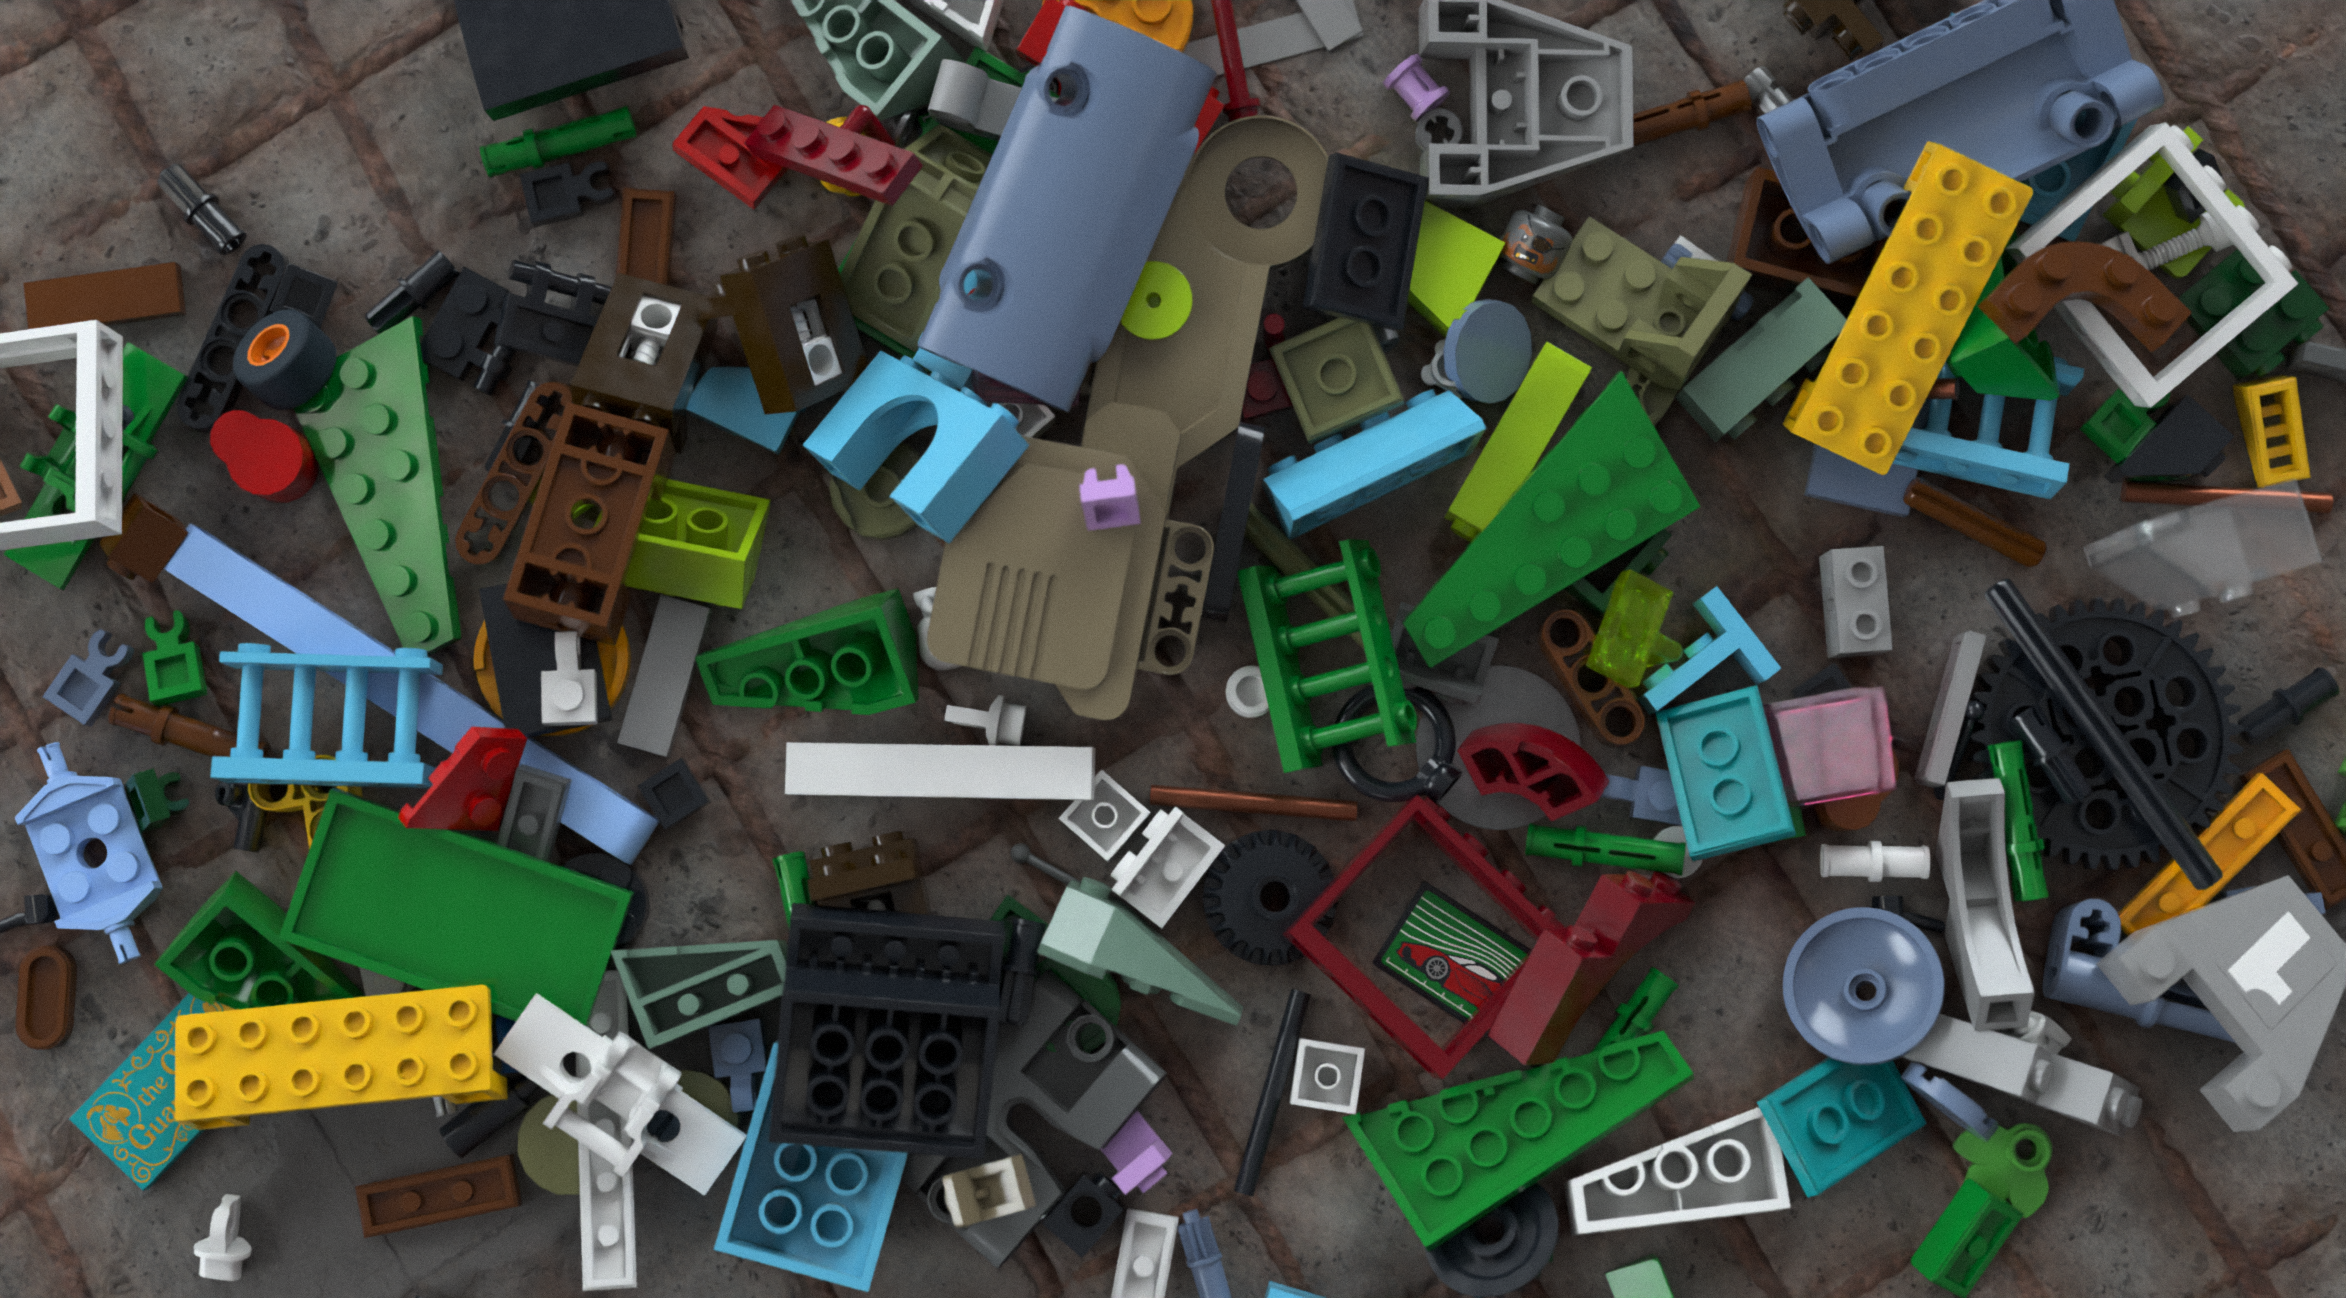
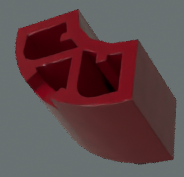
M1501 723L1485 726L1471 731L1457 749L1481 796L1496 792L1521 795L1537 804L1550 821L1597 802L1610 782L1601 767L1583 748L1557 732L1536 725Z

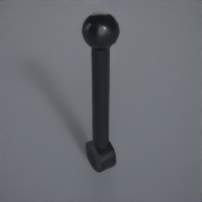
M1971 701L1967 705L1965 712L1966 720L1955 747L1945 786L1934 788V795L1938 800H1944L1947 782H1954L1976 721L1982 719L1985 715L1984 705L1979 701Z

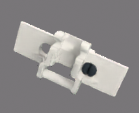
M537 993L494 1053L495 1056L559 1098L543 1122L545 1126L550 1129L554 1125L615 1165L614 1172L622 1177L641 1153L705 1196L747 1136L682 1092L683 1087L677 1084L682 1072L621 1031L614 1040L606 1035L603 1037L599 1036ZM570 1052L585 1054L590 1060L591 1072L584 1077L570 1075L563 1066L564 1056ZM594 1098L628 1121L624 1131L633 1138L630 1147L627 1148L569 1109V1104L576 1100L582 1105L584 1103L588 1106Z

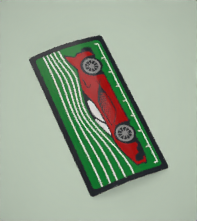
M1423 882L1373 959V965L1464 1023L1531 949L1428 882ZM1489 1030L1483 1035L1487 1039L1491 1040L1492 1042L1500 1046L1497 1042H1495L1492 1038H1490L1487 1035ZM1534 1064L1529 1066H1531L1532 1068L1541 1067L1542 1064Z

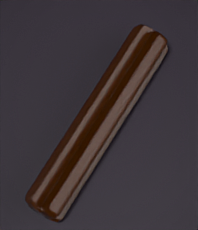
M1923 478L1912 479L1904 492L1903 501L1905 504L2026 567L2037 566L2043 559L2047 549V545L2043 540Z

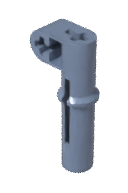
M2087 899L2064 907L2055 915L2051 927L2042 987L2045 997L2134 1018L2138 1026L2148 1029L2154 1024H2159L2235 1042L2210 1011L2162 999L2166 998L2207 1008L2183 978H2180L2159 996L2162 998L2135 1005L2128 1004L2096 964L2119 945L2121 920L2117 911L2109 903L2101 899ZM2081 919H2084L2086 927L2092 928L2091 936H2088V929L2080 926ZM2080 941V947L2095 950L2094 956L2071 951L2070 946L2072 943Z

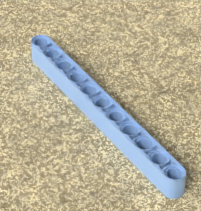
M189 523L187 526L188 534L164 567L166 571L296 654L395 657L393 649L192 523ZM326 672L346 685L347 672ZM368 673L367 699L396 717L399 674ZM420 674L417 731L451 753L454 752L455 745L471 727L505 728L503 719L437 677ZM531 737L527 738L519 766L524 764L572 780L561 823L616 858L632 865L660 821L646 810Z

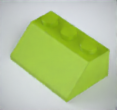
M668 479L661 501L650 499L626 575L625 585L663 593L668 596H678L713 603L718 606L742 609L755 579L770 510V499ZM602 510L593 527L597 526L601 521Z

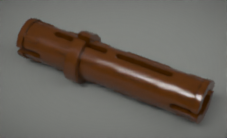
M1741 79L1726 86L1702 93L1696 89L1687 92L1686 98L1634 113V146L1692 128L1701 131L1709 128V123L1751 111L1752 102L1745 81Z
M120 693L113 702L120 705V710L111 707L109 712V724L118 725L151 736V741L161 746L171 743L210 757H230L231 748H236L237 733L181 715L177 707L168 704L161 708ZM259 741L258 749L264 750L263 758H268L270 743Z

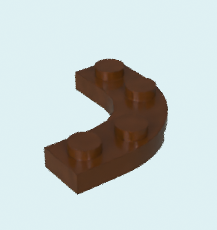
M2089 242L2058 243L2036 251L2009 272L1978 305L2016 344L2026 337L2054 305L2060 301L2075 299L2098 304L2115 316L2151 353L2160 348L2192 313L2166 286L2133 257L2110 247Z

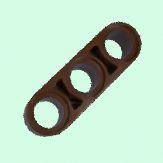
M1562 609L1552 613L1541 623L1537 631V643L1594 737L1601 744L1612 748H1619L1634 742L1644 729L1645 718L1643 712L1590 626L1579 613L1573 610ZM1565 622L1574 629L1576 636L1572 647L1560 648L1552 642L1550 628L1553 623ZM1582 666H1593L1601 672L1603 685L1598 692H1587L1579 685L1577 676ZM1617 709L1623 711L1628 716L1630 729L1625 737H1616L1607 730L1605 718L1610 710Z

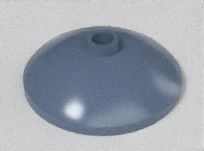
M1869 907L1849 908L1821 918L1812 924L1796 941L1784 968V1002L1795 1028L1817 1051L1827 1057L1847 1064H1881L1909 1053L1931 1032L1941 1013L1944 1001L1945 982L1943 970L1930 941L1911 922L1897 914L1882 909ZM1861 986H1874L1876 988L1875 997L1869 1001L1860 1000L1857 997V992Z

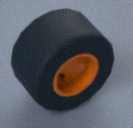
M293 309L281 310L261 319L243 337L233 357V372L238 381L266 406L275 410L293 409L310 400L329 380L336 364V348L331 339L305 314Z

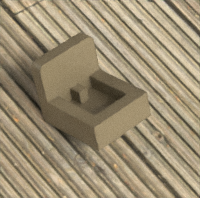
M1022 1154L943 1177L946 1206L952 1214L953 1222L957 1229L1036 1206Z

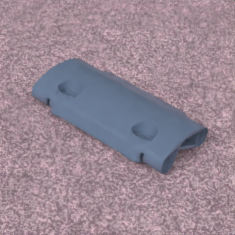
M1984 0L1817 79L1809 85L1808 94L1757 117L1756 121L1767 155L1791 207L1822 260L1826 264H1831L1871 245L1876 240L1880 241L1888 236L1890 237L1912 194L1904 190L1903 187L1927 141L1941 144L2021 182L2088 149L2099 146L2108 139L2113 128L2121 127L2161 108L2164 104V95L2160 82L2151 68L2132 59L2114 0ZM2086 109L2085 121L2075 130L2077 116ZM1897 199L1896 211L1891 217L1884 220L1883 214L1886 206L1891 201Z
M1065 6L1046 49V56L1043 57L1040 65L1030 70L1025 78L1024 85L962 227L941 270L939 278L940 298L932 310L917 346L938 357L970 368L1034 399L1069 413L1090 363L1098 361L1111 343L1192 158L1199 137L1198 128L1194 125L1217 73L1207 65L1146 35L1072 6ZM1057 76L1061 82L1062 90L1059 98L1054 102L1049 94V86L1053 78ZM974 270L977 275V286L973 293L967 296L964 291V280L968 273Z

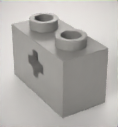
M1884 546L1831 549L1821 555L1819 563L1827 658L1876 656L1893 650Z

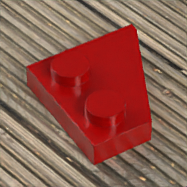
M703 106L672 143L675 153L754 210L789 169L754 156L744 144L758 126L759 121L762 119L760 116L749 114L735 116L728 110Z
M471 727L455 745L453 754L447 760L441 762L428 777L433 784L432 787L415 807L406 803L400 810L398 818L406 828L498 831L527 738L519 729Z

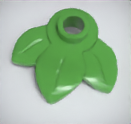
M2017 1123L2007 1129L1999 1126L1988 1143L1967 1130L1957 1137L1953 1144L1954 1150L1960 1156L1972 1162L1967 1170L1965 1180L1969 1178L1978 1182L2003 1200L2009 1198L2011 1205L2024 1213L2022 1216L2024 1218L2029 1217L2041 1207L2049 1190L2044 1169L2048 1166L2053 1152L2051 1140L2042 1128L2030 1123ZM2027 1139L2031 1143L2032 1151L2028 1157L2019 1158L2016 1153V1146L2021 1140Z

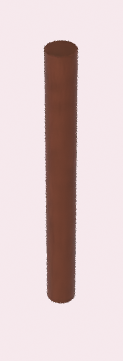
M2124 481L2121 486L2122 502L2330 513L2333 508L2332 493L2127 481Z
M1151 784L1150 805L1176 806L1181 808L1355 822L1357 818L1358 801L1153 784Z

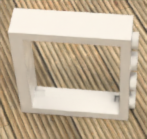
M2167 123L2150 125L2005 248L2013 260L2020 264L2036 251L2045 248L2050 241L2158 151L2260 275L2265 284L2154 377L2091 302L2075 299L2060 301L2054 305L2053 308L2135 406L2148 408L2155 405L2298 284L2288 272L2292 269V265L2284 253L2273 245L2268 247L2256 233L2260 227L2253 215L2240 205L2235 207L2223 192L2227 189V186L2221 176L2208 165L2202 167L2190 152L2194 146L2189 137L2177 126L2172 125L2170 127Z
M98 320L0 334V369L77 358L76 513L0 523V550L122 534L123 336Z

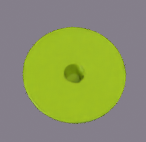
M1160 261L1146 262L1122 315L1121 324L1133 335L1149 340L1163 339L1176 333L1185 324L1192 309V291L1185 276L1170 264Z

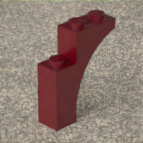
M1627 871L1625 874H1602L1575 925H1569L1568 928H1544L1487 1035L1524 1065L1554 1063L1573 1028L1606 983L1647 943L1674 925L1685 921L1696 902L1680 891L1682 885L1676 879L1663 872L1654 871L1653 874H1638Z

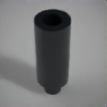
M522 1075L515 1081L507 1076L508 1099L471 1103L440 1127V1134L450 1149L457 1156L463 1158L530 1107L527 1097L541 1086L525 1075Z

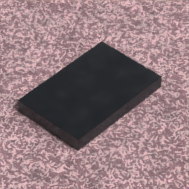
M1337 152L1329 155L1302 308L1394 331L1403 329L1429 177Z
M508 583L480 588L479 592L504 727L519 729L526 738L588 726H544L542 724L541 671H557L555 632L561 631L514 619L503 600ZM580 637L581 670L594 669L597 673V723L612 721L598 641Z

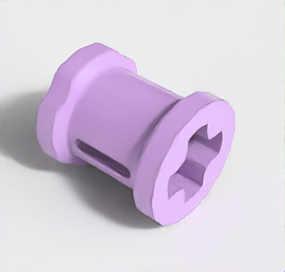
M1418 53L1405 59L1383 81V85L1388 90L1394 89L1411 108V118L1415 122H1419L1421 117L1429 110L1438 108L1450 95L1449 89L1446 86L1439 87L1421 66L1423 59Z

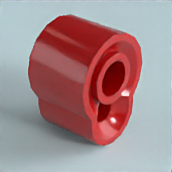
M233 410L219 417L210 431V444L213 452L220 460L226 463L230 477L240 488L272 503H288L301 498L313 487L319 474V463L307 437L288 425L274 419H261L244 410Z

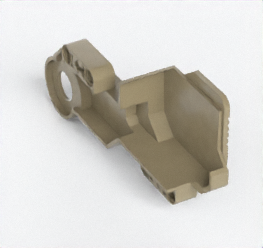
M1248 116L1236 119L1217 129L1203 142L1196 154L1195 152L1193 153L1146 262L1160 261L1170 264L1185 276L1190 285L1193 299L1192 309L1187 321L1173 335L1157 340L1137 337L1119 322L1109 347L1098 361L1090 363L1077 393L1079 396L1090 397L1080 447L1022 436L1029 444L1028 448L950 543L945 542L927 633V645L935 658L945 663L1055 684L1075 715L1099 720L1115 719L1127 710L1132 700L1136 674L1139 669L1174 675L1184 671L1190 665L1195 653L1214 556V543L1210 534L1204 528L1169 520L1177 474L1180 469L1238 431L1269 272L1271 269L1281 268L1298 261L1313 249L1328 155L1318 140L1304 128L1289 120L1275 116ZM1258 157L1270 158L1284 165L1292 174L1297 187V200L1291 214L1282 223L1266 229H1255L1240 223L1229 211L1225 200V187L1232 171L1244 161ZM1116 465H1125L1130 476L1134 478L1141 524L1088 531L1080 493V484L1084 482L1086 471L1095 468L1098 481L1117 479ZM1189 533L1199 535L1206 544L1204 557L1193 564L1182 562L1176 554L1177 541L1180 537ZM1174 565L1186 572L1202 571L1200 583L1185 576L1169 577L1171 566ZM1179 584L1188 586V595L1195 597L1194 607H1185L1181 623H1192L1190 634L1175 627L1159 628L1161 617L1172 621L1174 605L1166 602V595L1168 592H1176ZM1164 636H1176L1184 643L1186 654L1180 664L1167 666L1158 660L1156 645Z

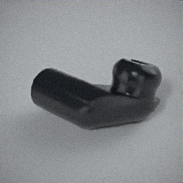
M221 781L215 790L216 801L219 805L227 806L238 820L233 848L259 853L268 810L257 807L250 799L248 783H226Z

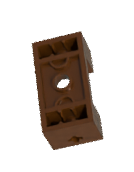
M566 403L503 597L514 619L561 632H577L579 637L616 646L631 598L624 583L650 499L661 501L676 455L668 429L573 403ZM585 504L596 505L602 510L601 521L591 529H581L573 523L575 511Z

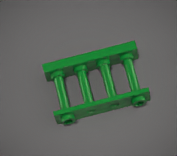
M1347 539L1340 541L1343 560L1285 577L1278 574L1276 566H1252L1237 571L1284 773L1323 766L1321 754L1324 748L1382 733L1385 734L1387 747L1416 743L1414 731L1417 728V716L1411 702L1406 700L1378 582V577L1381 574V565L1376 551L1370 547L1369 540ZM1344 581L1349 582L1355 611L1298 627L1290 624L1285 605L1288 597ZM1360 631L1367 662L1307 678L1301 673L1297 656L1300 647ZM1370 682L1373 683L1379 713L1322 728H1317L1313 724L1309 708L1311 698Z

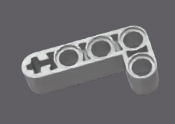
M942 59L927 111L934 121L942 125L999 141L1022 88L989 79L985 71L972 65ZM1050 96L1052 101L1054 102L1058 99Z

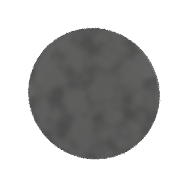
M1502 665L1489 667L1479 704L1470 702L1464 705L1453 704L1443 700L1436 693L1434 696L1440 700L1448 711L1455 728L1456 749L1452 764L1463 772L1458 781L1438 804L1448 813L1465 823L1492 830L1519 828L1546 816L1537 804L1518 794L1496 792L1481 796L1457 749L1471 731L1501 723H1524L1547 728L1567 737L1581 747L1576 719L1562 695L1541 677L1520 668ZM1424 713L1419 723L1416 739V756L1419 770L1433 756L1435 749L1434 730Z

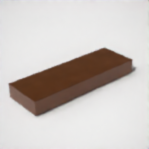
M176 262L23 283L28 330L98 320L102 324L110 326L186 315L181 266Z
M2282 749L2238 775L2245 786L2257 773H2263L2301 809L2275 836L2310 893H2322L2325 910L2346 899V841L2290 750Z
M513 1153L355 1186L364 1238L522 1205Z

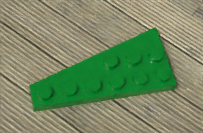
M1622 371L1616 373L1596 400L1584 410L1564 437L1545 455L1501 506L1498 513L1481 533L1475 536L1449 570L1437 580L1402 621L1404 628L1429 668L1701 507Z
M1663 1030L1601 1047L1600 1051L1570 1059L1567 1057L1559 1058L1554 1063H1548V1065L1522 1072L1518 1069L1440 1090L1439 1094L1410 1102L1403 1100L1388 1104V1108L1362 1115L1359 1112L1342 1118L1427 1251L1430 1252L1688 1084L1695 1077L1688 1064Z

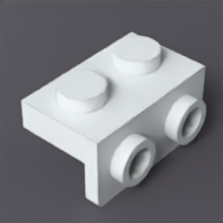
M1176 806L1169 815L1163 810L1156 814L1142 833L1149 839L1148 843L1138 856L1128 851L1110 875L1118 881L1112 888V891L1160 928L1164 927L1225 847L1223 843L1187 817Z

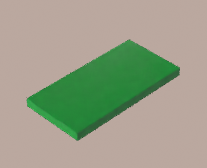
M337 788L330 790L278 939L424 990L486 985L491 990V1013L513 1021L518 1020L537 993L586 1027L588 1026L612 958L611 951L615 950L635 892L455 829L406 828L398 818L400 810Z

